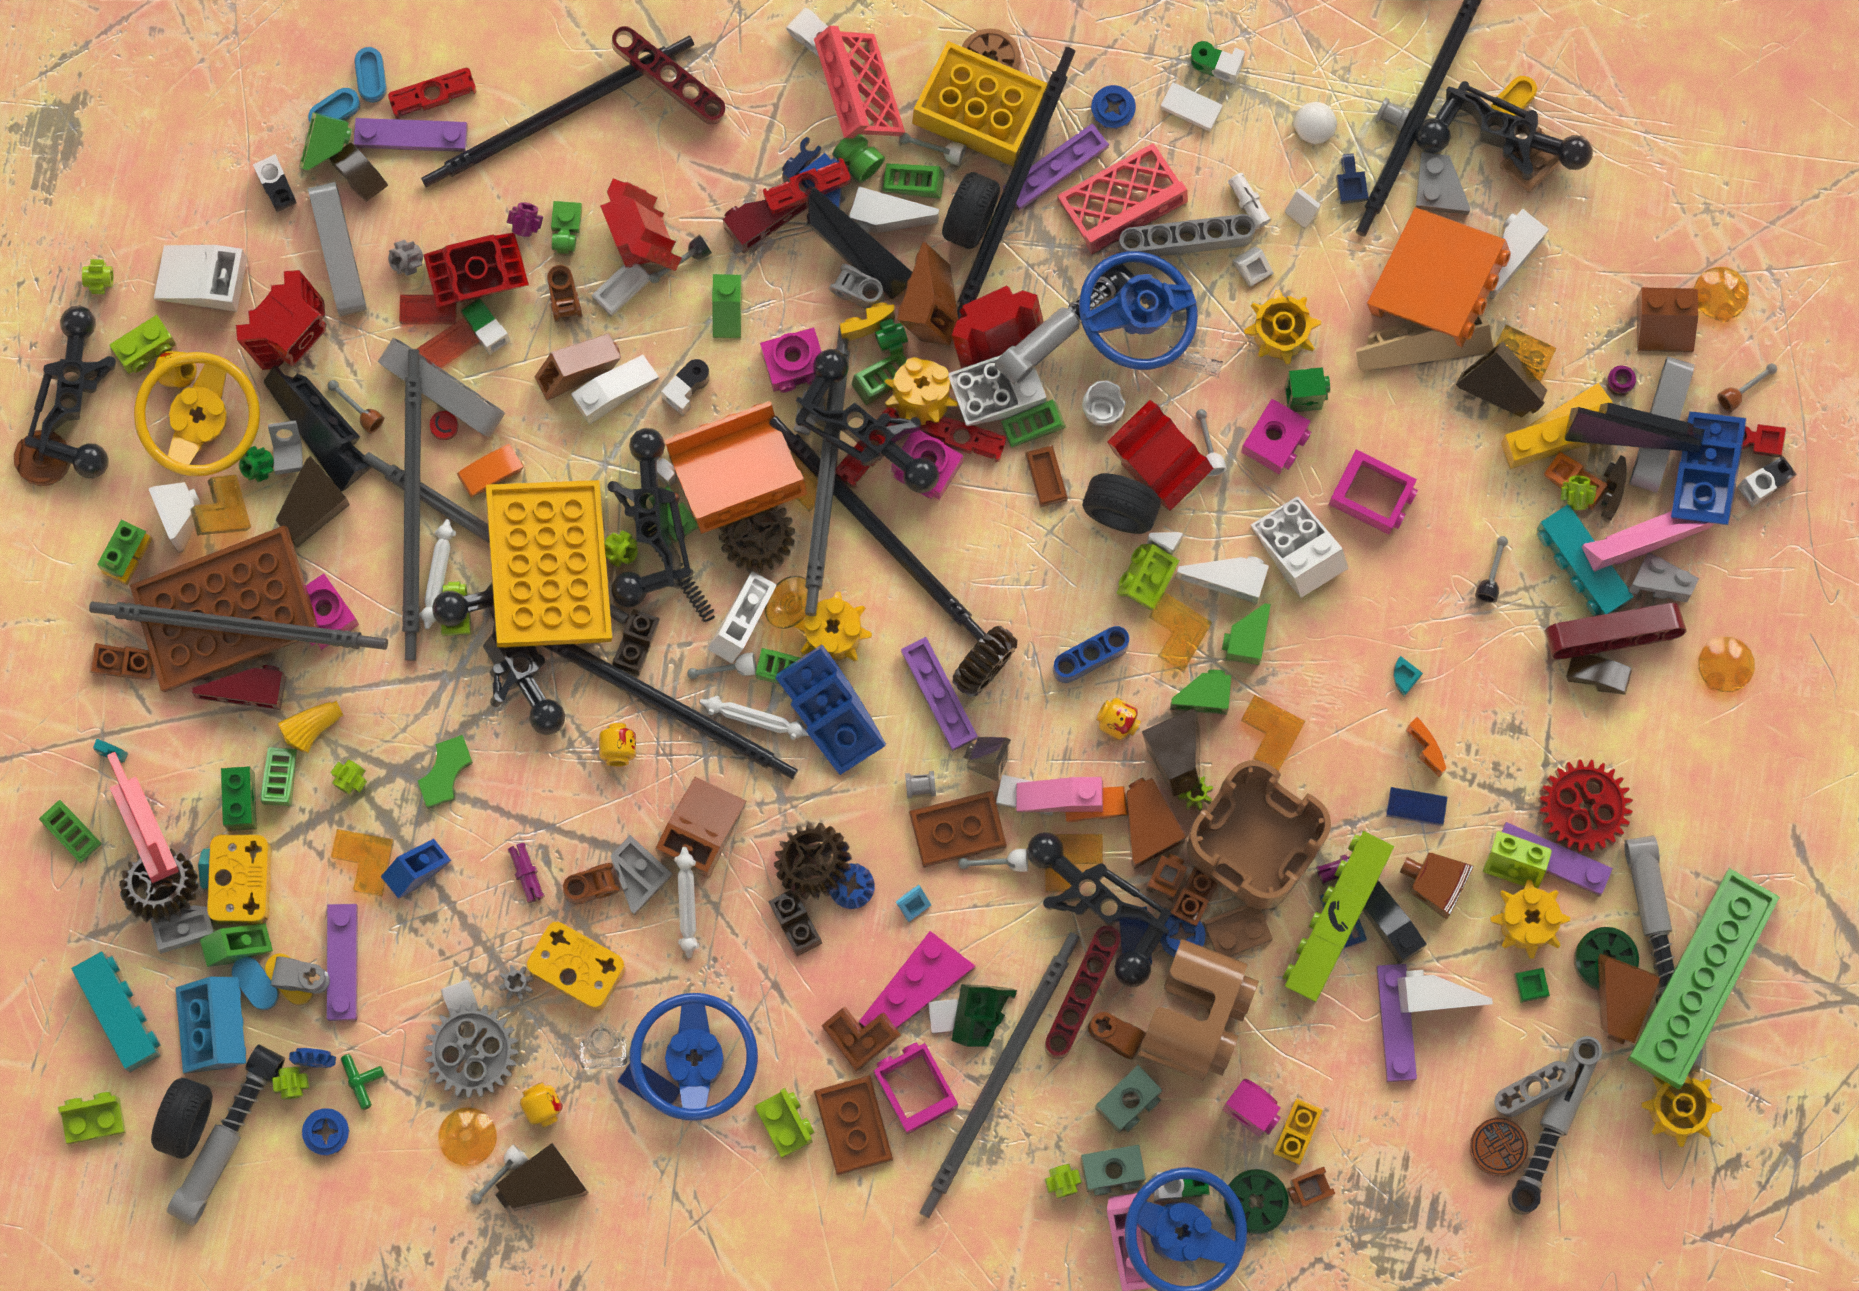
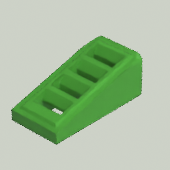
M886 163L883 191L928 198H941L945 173L940 166ZM896 172H900L898 185H894ZM907 173L911 174L909 186H905ZM918 175H922L921 186H917ZM930 176H932L931 187H928Z
M902 352L890 355L854 375L852 386L865 405L877 400L893 389L885 383V380L889 378L883 370L886 368L892 379H894L897 371L892 364L896 362L900 368L907 361ZM874 375H877L882 383L881 385L875 380Z
M1053 399L1001 421L1011 447L1066 428L1058 404ZM1050 411L1054 423L1049 424L1045 412ZM1039 415L1043 424L1042 428H1038L1034 416ZM1023 420H1029L1033 432L1028 433ZM1018 423L1022 434L1021 437L1017 438L1012 424Z
M762 648L756 670V679L779 684L775 677L778 673L780 662L785 663V669L800 658ZM769 659L774 660L771 673L766 671Z
M268 747L261 791L262 804L292 806L297 749ZM274 756L289 757V762L274 761ZM273 767L288 768L287 773L272 772ZM272 778L286 779V783H271ZM284 789V794L270 793V790Z
M61 800L57 801L39 818L45 827L80 863L102 844ZM62 812H64L65 815H64L58 822H56L54 825H52L51 823H52ZM72 820L74 823L61 834L59 830ZM80 828L82 832L69 843L67 839ZM88 837L90 841L77 852L75 847Z

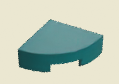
M1402 656L1398 658L1395 664L1393 675L1397 689L1405 697L1423 673Z
M96 739L93 746L94 751L98 755L108 758L107 755L115 752L120 763H125L128 753L121 748Z
M203 849L201 851L198 862L201 889L208 888L210 849Z

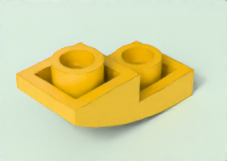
M873 304L871 308H866L867 319L862 320L859 317H853L845 320L844 323H840L842 339L848 338L849 341L880 330V322L891 318L895 319L894 304Z
M1296 1098L1273 1154L1300 1165L1323 1109Z

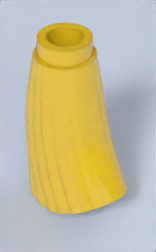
M337 701L299 712L277 724L288 746L301 752L309 753L315 739L344 715Z

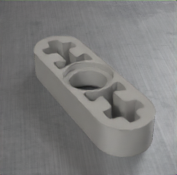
M1562 1061L1552 1062L1500 1090L1495 1097V1107L1505 1116L1515 1117L1571 1087L1575 1080V1073L1570 1066ZM1558 1070L1564 1072L1562 1081L1555 1079L1558 1076ZM1544 1077H1546V1078L1549 1079L1550 1081L1547 1083V1082L1544 1080ZM1540 1082V1093L1537 1096H1529L1528 1088L1530 1084ZM1522 1095L1526 1100L1523 1101L1519 1097ZM1508 1097L1515 1099L1511 1102L1512 1107L1510 1109L1504 1106L1507 1104Z

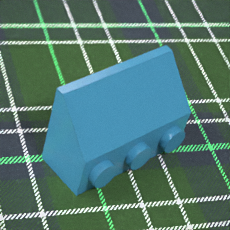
M207 977L175 987L183 1073L228 1069L246 1064V1047L243 1034L244 1022L241 1012V990L238 977Z

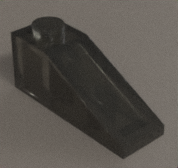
M978 737L975 744L970 742L964 758L968 760L966 768L998 782L1010 756L1011 739L1006 737Z

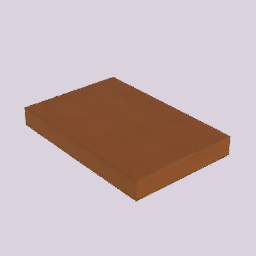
M993 790L909 811L923 868L1007 847Z
M870 1075L814 1090L837 1176L893 1161Z

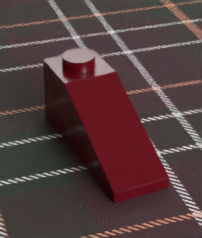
M765 200L745 203L741 207L734 206L725 213V218L722 219L723 227L742 253H745L808 208V201L777 214H771L768 203Z
M263 665L262 669L251 668L193 687L192 694L196 699L281 711L286 676L277 666Z

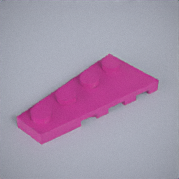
M929 931L859 1020V1023L865 1027L878 1015L885 1013L897 1029L919 1010L926 1007L929 1002H932L937 996L953 986L964 975L971 972L976 966Z

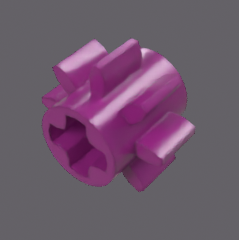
M521 202L517 207L513 206L512 210H509L507 223L513 224L512 232L514 234L530 237L533 232L537 233L538 229H541L543 216L537 215V206Z

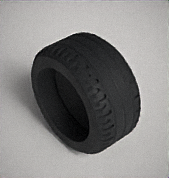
M970 172L964 176L944 220L942 228L944 239L966 249L975 248L979 244L999 198L1000 186L998 182L976 172Z
M1102 473L1092 477L1082 506L1089 517L1107 527L1127 533L1143 534L1150 531L1154 526L1161 501L1154 490L1136 480L1116 474Z
M179 1078L173 1081L160 1104L151 1134V1143L154 1149L180 1159L191 1155L201 1138L211 1110L213 1095L208 1086L187 1078Z

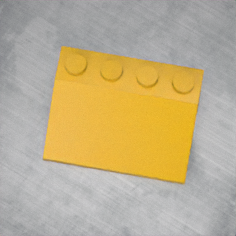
M947 41L914 107L912 124L954 142L965 144L970 149L1013 167L1047 83Z

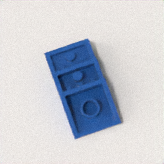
M1689 411L1688 423L1693 424L1696 428L1704 429L1705 432L1701 449L1698 452L1682 451L1671 518L1729 525L1743 447L1746 418Z
M820 645L777 673L775 678L792 699L791 706L807 725L806 732L839 775L886 746L883 737L859 696L823 645Z

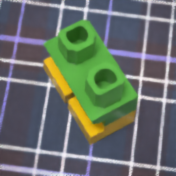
M121 519L97 563L103 574L128 585L139 565L138 560L134 558L142 559L153 538L146 534L145 530Z

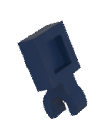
M805 137L801 141L799 154L795 158L790 157L782 167L784 183L787 181L789 183V178L798 175L800 171L821 154V147L819 145L814 151L806 149V146L810 143V138Z
M1354 153L1343 154L1341 165L1344 174L1336 176L1340 204L1367 201L1369 197L1365 171L1356 172Z

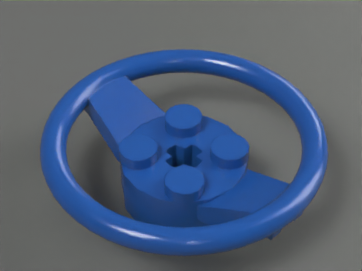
M1127 251L1111 255L1099 262L1090 271L1081 289L1079 313L1087 337L1102 355L1120 366L1135 370H1152L1166 366L1178 359L1193 340L1197 328L1198 309L1191 285L1172 264L1156 255L1139 251ZM1135 262L1153 266L1164 272L1175 283H1161L1158 279L1152 278L1153 275L1150 274L1137 275L1129 279L1113 299L1090 311L1091 294L1096 282L1106 271L1119 264ZM1142 301L1143 304H1148L1149 307L1147 309L1144 308L1140 302ZM1186 309V326L1182 337L1170 351L1155 358L1139 359L1121 354L1109 346L1099 335V333L1124 328L1129 334H1151L1159 330L1169 320L1171 314Z
M684 993L660 1002L643 1017L631 1041L630 1068L639 1092L655 1109L676 1119L687 1121L706 1120L727 1112L747 1093L757 1070L758 1048L750 1024L733 1005L710 994ZM681 1006L678 1034L672 1037L667 1047L665 1061L668 1072L674 1081L679 1083L682 1108L666 1102L652 1090L645 1078L641 1063L642 1046L650 1027L663 1014ZM705 1006L715 1008L727 1015L740 1030L746 1047V1065L739 1084L729 1096L707 1107L710 1086L723 1070L724 1056L722 1047L716 1037L710 1034ZM692 1052H697L698 1056H703L702 1062L698 1061V1066H692L691 1061H687V1057L691 1056Z
M1182 1167L1170 1169L1149 1180L1134 1197L1125 1222L1126 1249L1136 1272L1155 1290L1214 1291L1234 1274L1242 1260L1247 1242L1245 1213L1234 1191L1218 1176L1198 1168ZM1192 1179L1206 1183L1216 1189L1228 1203L1235 1222V1241L1212 1229L1211 1220L1195 1205L1172 1202L1161 1206L1148 1202L1147 1199L1158 1188L1175 1180ZM1137 1226L1150 1235L1154 1251L1164 1259L1185 1262L1203 1258L1223 1263L1225 1266L1210 1280L1198 1285L1178 1286L1165 1282L1150 1271L1143 1261L1137 1244ZM1176 1227H1182L1183 1235L1177 1239L1178 1234L1175 1233Z

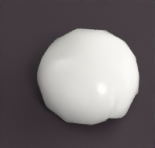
M1315 101L1303 105L1296 111L1293 126L1300 139L1311 144L1325 143L1334 135L1337 119L1329 106Z
M1108 380L1097 381L1090 386L1083 397L1082 403L1083 412L1087 419L1100 427L1112 426L1120 420L1126 403L1120 393L1121 388Z

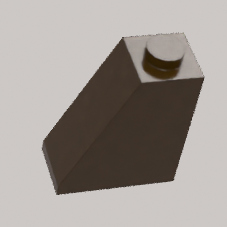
M1503 341L1463 371L1456 383L1459 389L1521 418L1529 411L1532 414L1537 412L1544 405L1543 399L1547 393V389Z
M310 456L306 459L276 518V522L279 527H288L292 542L296 547H299L350 504L346 496Z
M1194 708L1142 731L1146 749L1173 796L1188 792L1200 785V726Z
M553 1143L495 1185L499 1190L495 1194L505 1209L511 1206L514 1211L582 1197L589 1193Z

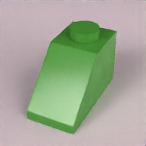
M313 112L299 166L302 169L310 170L340 152L343 144L347 145L350 140L351 128H348L349 123L342 119Z
M713 274V338H741V275Z
M1263 604L1232 625L1230 634H1224L1222 650L1227 651V660L1255 665L1260 664L1271 604Z
M1214 669L1208 670V673H1202L1171 699L1170 710L1188 711L1194 708L1196 712L1227 715L1231 675H1225V671Z
M266 923L222 928L200 939L207 967L232 964L245 957L253 958L273 951Z

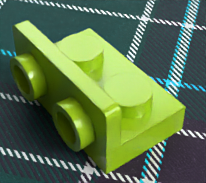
M155 315L109 345L127 373L130 374L142 371L148 366L149 361L157 356L159 357L166 351H172V347L176 343L158 315Z
M1141 544L1132 553V562L1119 580L1117 594L1128 596L1149 610H1156L1180 560L1154 544Z
M1497 831L1483 872L1525 886L1526 880H1532L1534 887L1539 888L1546 873L1552 850Z
M785 1088L780 1090V1093L755 1105V1109L781 1158L812 1143L810 1135L815 1133L807 1117L801 1119L797 1112L801 1105L794 1092L788 1094Z
M103 1092L93 1095V1100L82 1101V1098H74L64 1101L65 1105L58 1107V1113L62 1116L66 1144L126 1133L120 1098L116 1095L111 1096V1092Z

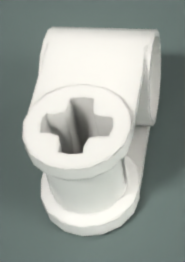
M804 7L788 24L786 30L796 41L806 46L819 57L814 38L828 26L810 9Z

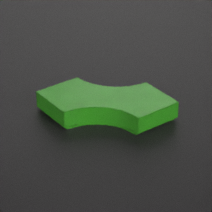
M463 735L435 744L437 749L435 765L425 777L417 780L428 809L455 799V780L464 768L473 763Z

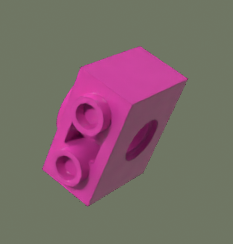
M814 327L796 333H787L781 337L760 343L773 392L779 390L781 393L790 392L796 389V385L803 383L811 385L815 378L813 363L815 357L821 352ZM791 352H796L801 357L796 362H790L786 359V356Z
M1271 399L1244 442L1241 453L1280 475L1284 468L1289 470L1297 458V455L1294 454L1297 446H1304L1312 433L1308 430L1311 421L1276 400ZM1270 430H1275L1280 434L1281 438L1270 440L1266 433Z
M919 430L909 435L902 449L914 459L926 456L936 459L935 464L940 473L939 481L932 490L921 494L929 499H932L934 496L940 500L962 465L963 455L946 446L939 439L933 438ZM892 463L891 472L894 473L893 477L905 484L904 472Z
M324 573L306 585L319 628L351 631L359 625L353 613ZM327 604L332 606V610L328 615L321 616L318 614L321 606ZM317 643L321 650L329 646L327 644Z
M1246 1078L1242 1080L1222 1109V1111L1259 1138L1263 1132L1269 1135L1281 1119L1277 1115L1281 1109L1277 1105V1101L1263 1088Z

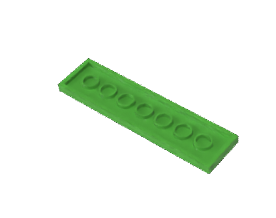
M1731 868L1726 871L1628 1057V1061L1677 1089L1682 1087L1780 898L1778 895Z

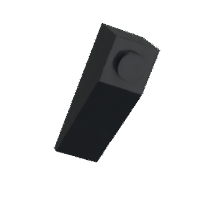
M1378 880L1363 911L1398 964H1402L1422 951L1427 943L1410 918Z

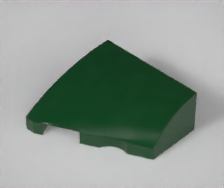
M961 984L951 1041L966 1047H988L994 1037L996 1027L1001 1024L1005 1017L1001 1013L1009 997L1015 998L1017 990L998 986Z

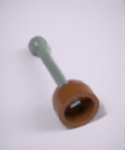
M1773 363L1768 364L1765 371L1740 389L1730 387L1718 393L1717 398L1720 405L1728 412L1738 408L1742 402V394L1767 375L1775 374L1777 366Z
M336 380L329 381L328 389L337 392L361 414L359 417L360 424L369 434L375 432L383 424L385 418L375 409H362L339 388Z

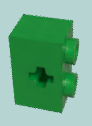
M1323 367L1289 371L1285 383L1287 407L1294 412L1322 410L1324 401L1328 400V393H1330L1329 376H1324Z
M250 766L221 768L223 826L228 831L257 829L255 772Z

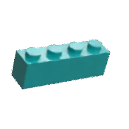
M1567 504L1540 522L1537 527L1539 540L1545 547L1549 546L1555 554L1553 556L1555 563L1561 570L1565 569L1570 575L1572 587L1577 593L1582 592L1587 599V608L1593 616L1615 613L1631 602L1634 597L1633 594L1628 592V587L1612 565L1593 571L1582 549V545L1595 541L1570 505Z
M101 951L72 967L71 969L124 1068L128 1072H132L159 1057L160 1053L157 1048L161 1044L153 1030L148 1033L144 1025L147 1018L141 1007H134L130 999L134 994L126 980L120 981L117 975L120 967L113 956L108 957Z

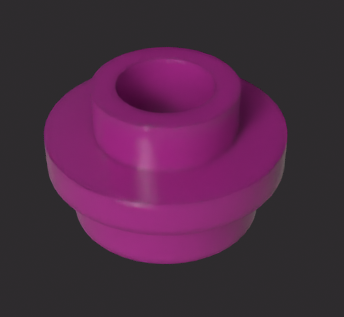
M1616 366L1608 375V385L1616 393H1628L1636 384V375L1627 366ZM1617 377H1624L1626 379V383L1619 384L1617 382Z

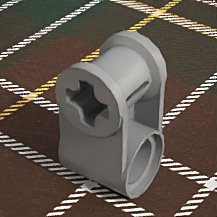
M848 264L841 265L840 275L836 282L829 287V290L836 296L851 301L865 309L871 308L873 304L884 302L881 283ZM869 290L878 292V295L873 299L864 297V294Z
M276 957L270 986L283 990H297L320 994L328 988L330 977L319 965L287 957ZM316 974L320 976L319 981L315 980L313 984L309 981V978L315 977Z

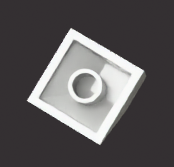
M185 482L149 488L170 541L178 553L184 551L200 515L196 506L200 505L201 502L195 489L189 490Z

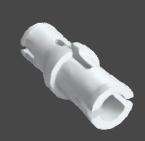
M1239 173L1230 178L1227 183L1239 199L1238 205L1241 209H1245L1247 214L1254 219L1256 229L1267 225L1271 218L1261 205L1259 194L1257 192L1254 193L1244 174Z

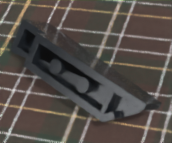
M808 187L805 190V195L808 196L809 212L807 214V225L851 266L877 279L881 283L883 291L890 299L895 298L907 288V282L912 275V271L817 188Z
M273 366L264 379V384L289 420L297 422L299 434L340 491L346 490L372 468L363 462L365 455L353 446L357 443L360 436L306 376L297 373L294 377L285 375L278 366Z
M1612 403L1600 404L1599 412L1582 407L1571 408L1565 440L1570 442L1698 452L1701 449L1705 430L1696 428L1688 422Z

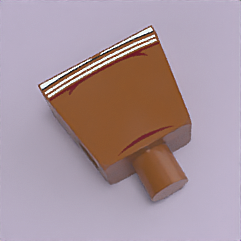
M1428 853L1423 864L1407 857L1400 873L1414 879L1409 890L1410 894L1443 918L1448 919L1474 866L1438 854Z

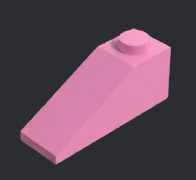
M1069 777L1017 783L1016 811L1103 812L1102 777Z
M1137 1193L1111 1196L1107 1206L1122 1291L1151 1288L1133 1267L1125 1244L1126 1216ZM1137 1226L1136 1235L1139 1252L1149 1268L1145 1232Z

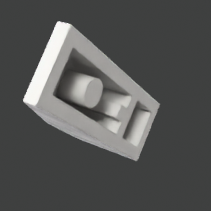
M858 187L849 217L868 234L869 232L882 233L938 223L939 209Z
M1524 209L1517 216L1512 213L1503 224L1505 231L1502 238L1506 239L1511 256L1507 266L1502 267L1498 274L1499 281L1495 290L1489 293V297L1492 299L1496 297L1535 251L1549 231L1547 227Z
M641 355L592 379L571 393L574 404L590 425L659 379V376L644 355Z
M1248 556L1247 559L1239 557L1179 566L1176 579L1257 604L1269 566L1265 565L1264 561L1257 557Z
M752 571L718 628L708 650L733 663L748 641L776 584Z
M1423 970L1406 971V977L1397 978L1401 1013L1493 1004L1490 997L1438 976L1424 975Z

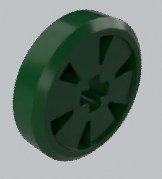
M1596 928L1588 932L1579 941L1575 949L1574 965L1578 976L1586 985L1598 991V958L1600 954L1604 955L1603 952H1608V956L1635 967L1639 966V953L1634 941L1629 935L1617 928Z
M1251 1169L1238 1174L1229 1183L1228 1186L1234 1191L1243 1207L1247 1223V1234L1260 1235L1268 1233L1278 1227L1284 1220L1288 1211L1289 1198L1284 1184L1277 1176L1265 1170ZM1250 1195L1263 1197L1264 1201L1261 1202L1263 1205L1262 1209L1258 1207L1252 1209L1248 1203L1251 1202L1249 1199ZM1224 1199L1225 1213L1229 1221L1235 1226L1232 1211Z

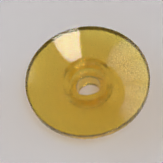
M789 576L776 584L765 606L766 618L774 627L780 629L791 628L807 616L805 615L808 589L805 588L806 579L804 577Z
M466 1107L453 1111L444 1119L439 1129L438 1140L443 1154L450 1161L462 1166H473L483 1162L491 1155L496 1145L497 1131L493 1121L486 1113L476 1108ZM465 1130H469L472 1133V1137L468 1141H464L461 1138V1134Z

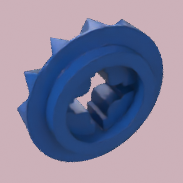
M1110 85L1100 89L1094 95L1091 104V111L1095 121L1102 124L1104 128L1118 129L1121 126L1127 125L1134 117L1136 103L1132 94L1127 89L1117 85ZM1107 102H1111L1113 105L1121 103L1118 107L1119 115L1114 111L1106 113L1109 107Z
M850 863L851 871L843 872L847 877V881L838 880L839 890L831 887L829 891L832 899L839 906L847 909H857L870 901L874 894L875 883L868 869L858 863ZM853 875H856V884L864 888V890L860 888L859 890L854 889L850 893V897H847V887L840 882H850Z
M1171 915L1165 924L1170 933L1168 936L1163 935L1160 940L1163 950L1175 958L1180 940L1170 937L1178 934L1179 924L1182 925L1185 933L1194 934L1187 938L1186 941L1203 947L1205 929L1200 921L1195 927Z
M297 1048L295 1052L289 1053V1060L294 1065L328 1068L336 1064V1057L326 1050Z
M323 1108L314 1111L307 1117L303 1124L302 1137L304 1143L311 1151L327 1156L339 1152L347 1143L350 1131L347 1120L341 1113L333 1109ZM325 1120H327L330 1129L338 1131V1133L329 1135L327 1144H325L322 1135L314 1134V1132L324 1128Z

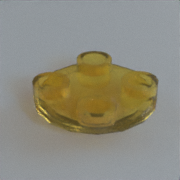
M1714 267L1706 270L1698 277L1694 289H1698V308L1706 316L1720 322H1728L1731 318L1737 317L1745 309L1749 300V288L1745 279L1737 271L1728 267Z
M1719 637L1711 640L1701 650L1698 658V667L1702 679L1706 682L1709 689L1720 692H1734L1742 689L1751 681L1755 671V659L1751 650L1742 641L1733 637Z

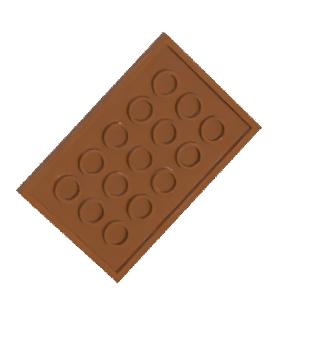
M286 526L278 527L129 585L135 605L140 604L149 607L319 628L290 532ZM140 622L162 692H168L299 642L193 627Z

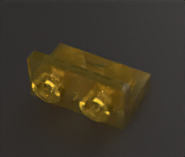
M1505 324L1495 347L1503 341L1541 382L1557 348Z

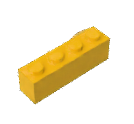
M1595 384L1527 427L1505 434L1501 445L1510 469L1557 455L1559 452L1564 453L1592 444L1566 441L1565 433L1571 408L1582 407L1599 412L1600 404H1613L1600 384Z

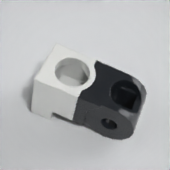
M276 154L253 164L276 212L297 203Z
M700 359L689 361L661 391L662 399L682 416L691 408L688 399L697 389H702L708 384L710 377L708 365Z
M1783 456L1744 478L1737 487L1751 507L1777 491L1778 488L1790 482L1797 474Z

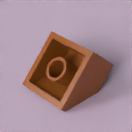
M1642 287L1636 297L1637 351L1694 352L1698 323V289Z

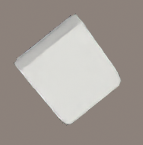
M1298 188L1287 205L1285 213L1302 227L1306 228L1318 215L1321 205L1302 189Z
M1253 247L1232 260L1250 288L1274 274L1260 248Z
M1150 533L1147 543L1154 544L1170 555H1173L1182 539L1183 533Z
M464 980L441 989L448 1011L449 1008H452L456 1013H460V1004H464L467 1011H470L472 1003H476L479 1010L469 980Z
M957 999L929 1002L932 1034L953 1031L958 1006Z

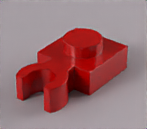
M1758 424L1757 431L1754 432L1749 427H1745L1747 438L1743 441L1742 449L1754 446V454L1782 457L1786 428Z

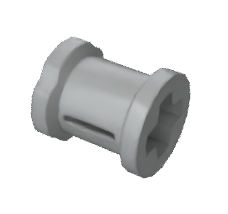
M1385 97L1375 120H1383L1396 126L1397 130L1401 131L1411 109L1408 107L1404 109L1390 103V99Z
M929 771V774L912 776L910 773H905L907 799L912 798L913 795L922 794L936 796L934 771Z

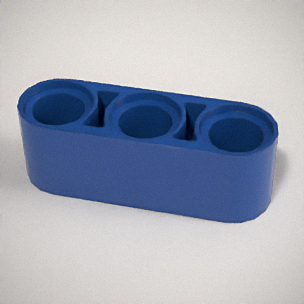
M1113 626L1061 653L1054 661V677L1061 683H1070L1122 656L1128 649V632L1121 626ZM1112 636H1119L1123 639L1124 644L1120 647H1113L1108 639ZM1087 649H1094L1098 652L1099 657L1091 661L1086 659L1083 653ZM1063 662H1068L1072 664L1074 670L1069 674H1064L1059 670L1058 666Z

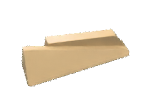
M1484 314L1478 315L1474 323V333L1469 340L1466 339L1462 348L1457 346L1454 337L1414 322H1407L1375 331L1367 337V346L1356 349L1358 366L1361 371L1486 354L1493 349L1490 325Z

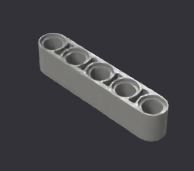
M336 182L308 188L339 317L367 310Z
M1238 214L1131 227L1121 233L1118 250L1119 253L1139 251L1161 257L1243 247L1252 242L1256 224L1251 216ZM1245 226L1248 228L1249 233L1246 235L1238 234L1235 228ZM1216 229L1221 232L1222 236L1212 238L1207 232ZM1182 233H1190L1194 239L1186 242L1180 238V235ZM1162 236L1166 239V243L1157 245L1152 241V238ZM1133 239L1138 242L1139 246L1128 248L1124 242Z
M392 338L378 362L405 381V377H408V350L412 348L402 341ZM419 354V377L422 378V393L481 434L491 437L505 412Z
M1667 356L1650 413L1676 420L1680 419L1695 364ZM1640 447L1629 484L1657 493L1670 450Z

